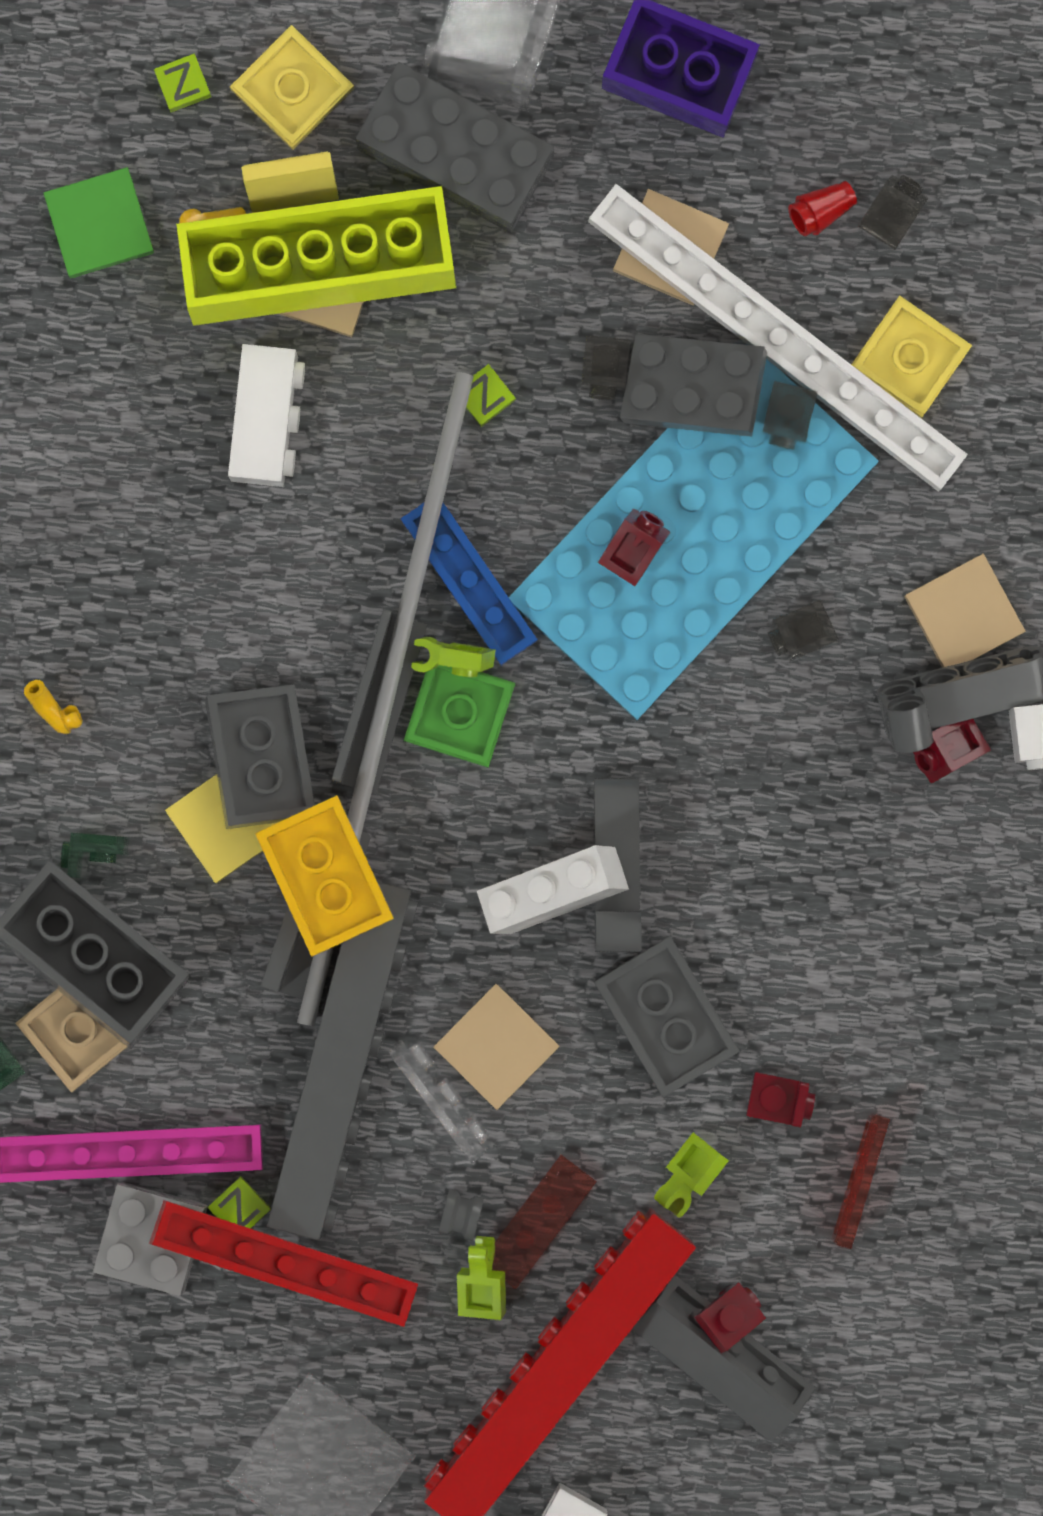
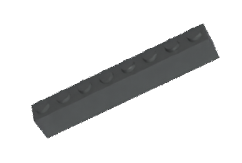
M378 882L394 919L341 943L267 1224L269 1228L315 1240L322 1238L323 1231L332 1232L338 1206L331 1205L330 1203L334 1188L343 1189L350 1163L342 1161L346 1143L355 1145L361 1119L353 1117L358 1100L366 1102L373 1075L365 1074L369 1056L378 1058L384 1032L378 1031L376 1028L380 1013L389 1015L395 994V988L388 987L392 969L401 970L407 945L399 943L403 926L412 928L418 906L417 901L410 900L413 891Z

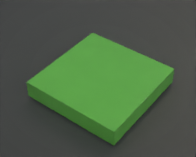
M128 167L44 192L70 279L154 253Z
M442 665L425 672L404 741L489 768L515 683L483 672H478V677L457 676L451 673L452 667Z

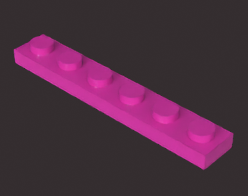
M261 1124L0 1137V1183L263 1170Z

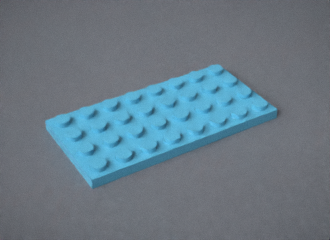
M766 359L752 437L667 428L509 596V599L517 610L631 716L638 720L879 461L779 368ZM632 509H636L639 512L648 511L656 515L663 521V527L670 531L666 541L636 586H633L597 563Z

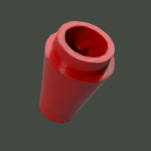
M843 181L839 184L796 196L795 202L788 207L789 215L795 228L802 236L806 237L811 233L817 236L851 207L857 204V197L851 185L847 181Z

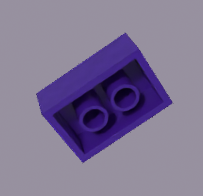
M634 0L604 71L602 89L724 138L756 61L760 44L654 1Z

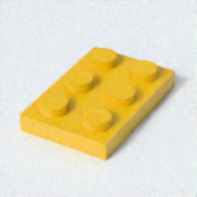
M337 795L255 833L311 957L394 919Z

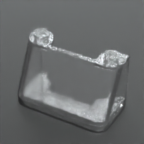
M450 0L437 43L429 41L422 67L429 69L428 78L444 87L529 113L535 95L534 87L537 77L541 72L542 60L561 0Z

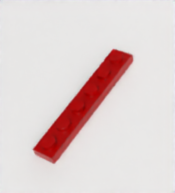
M163 1200L149 1241L151 1245L405 1327L418 1287L417 1283Z

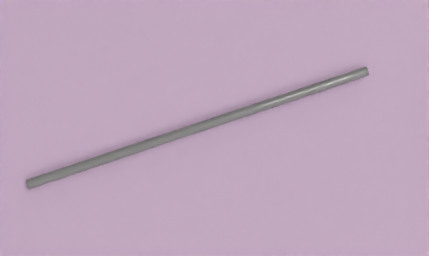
M456 372L347 816L359 842L474 376L467 373ZM333 948L313 956L297 1023L315 1026Z

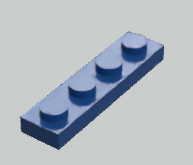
M424 503L400 518L414 540L416 539ZM443 503L429 562L487 647L496 650L495 658L502 666L536 643L538 639Z

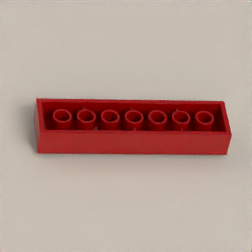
M650 1208L645 1215L639 1210L633 1215L622 1230L623 1235L626 1237L625 1241L617 1251L611 1246L607 1248L594 1265L598 1275L589 1286L582 1281L566 1300V1307L570 1309L561 1321L553 1317L537 1337L539 1339L538 1343L541 1346L536 1353L531 1356L525 1352L511 1369L509 1378L513 1382L505 1392L497 1387L481 1408V1415L484 1418L478 1426L474 1427L469 1423L456 1438L452 1449L455 1455L448 1463L441 1458L429 1472L423 1485L427 1489L424 1502L439 1515L484 1516L696 1249V1246L689 1238Z

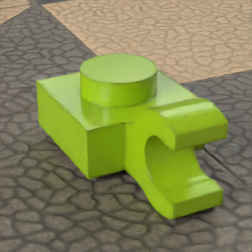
M422 637L414 640L415 646L425 647L430 653L428 662H412L411 668L415 671L427 672L442 665L452 667L451 673L454 675L478 677V672L494 667L495 649L454 642L450 644L442 643L432 637Z
M693 1132L666 1166L673 1175L658 1189L654 1199L678 1218L682 1217L690 1207L692 1191L694 1190L702 1196L729 1160Z
M476 1236V1246L470 1245L468 1249L469 1268L462 1267L457 1274L458 1316L502 1320L506 1314L505 1272L492 1270L495 1255L494 1237Z

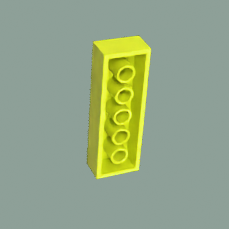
M442 186L176 224L186 303L193 326L456 288Z

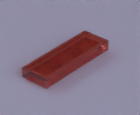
M873 1113L868 1115L831 1238L833 1243L838 1246L852 1249L890 1122L889 1118Z
M560 1154L495 1241L492 1270L504 1271L505 1282L516 1290L597 1181Z

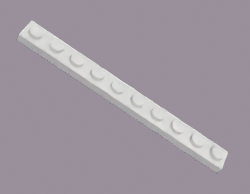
M617 184L614 185L589 217L588 222L747 345L764 346L768 352L767 360L938 492L968 455Z

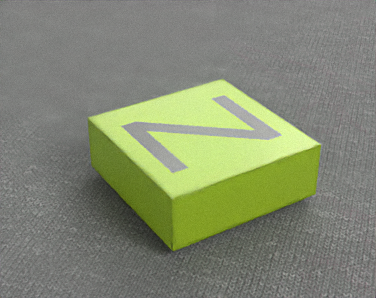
M195 53L154 69L171 113L211 97Z
M489 364L473 375V382L466 409L480 427L484 426L516 401L514 395Z
M242 1176L207 1207L217 1218L248 1228H252L271 1210V1207Z

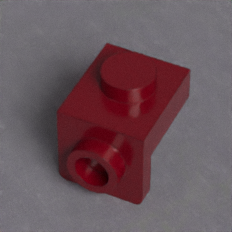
M739 1282L723 1289L719 1293L720 1296L694 1316L720 1353L728 1351L766 1319L760 1310L761 1304L757 1296L749 1288L742 1287Z

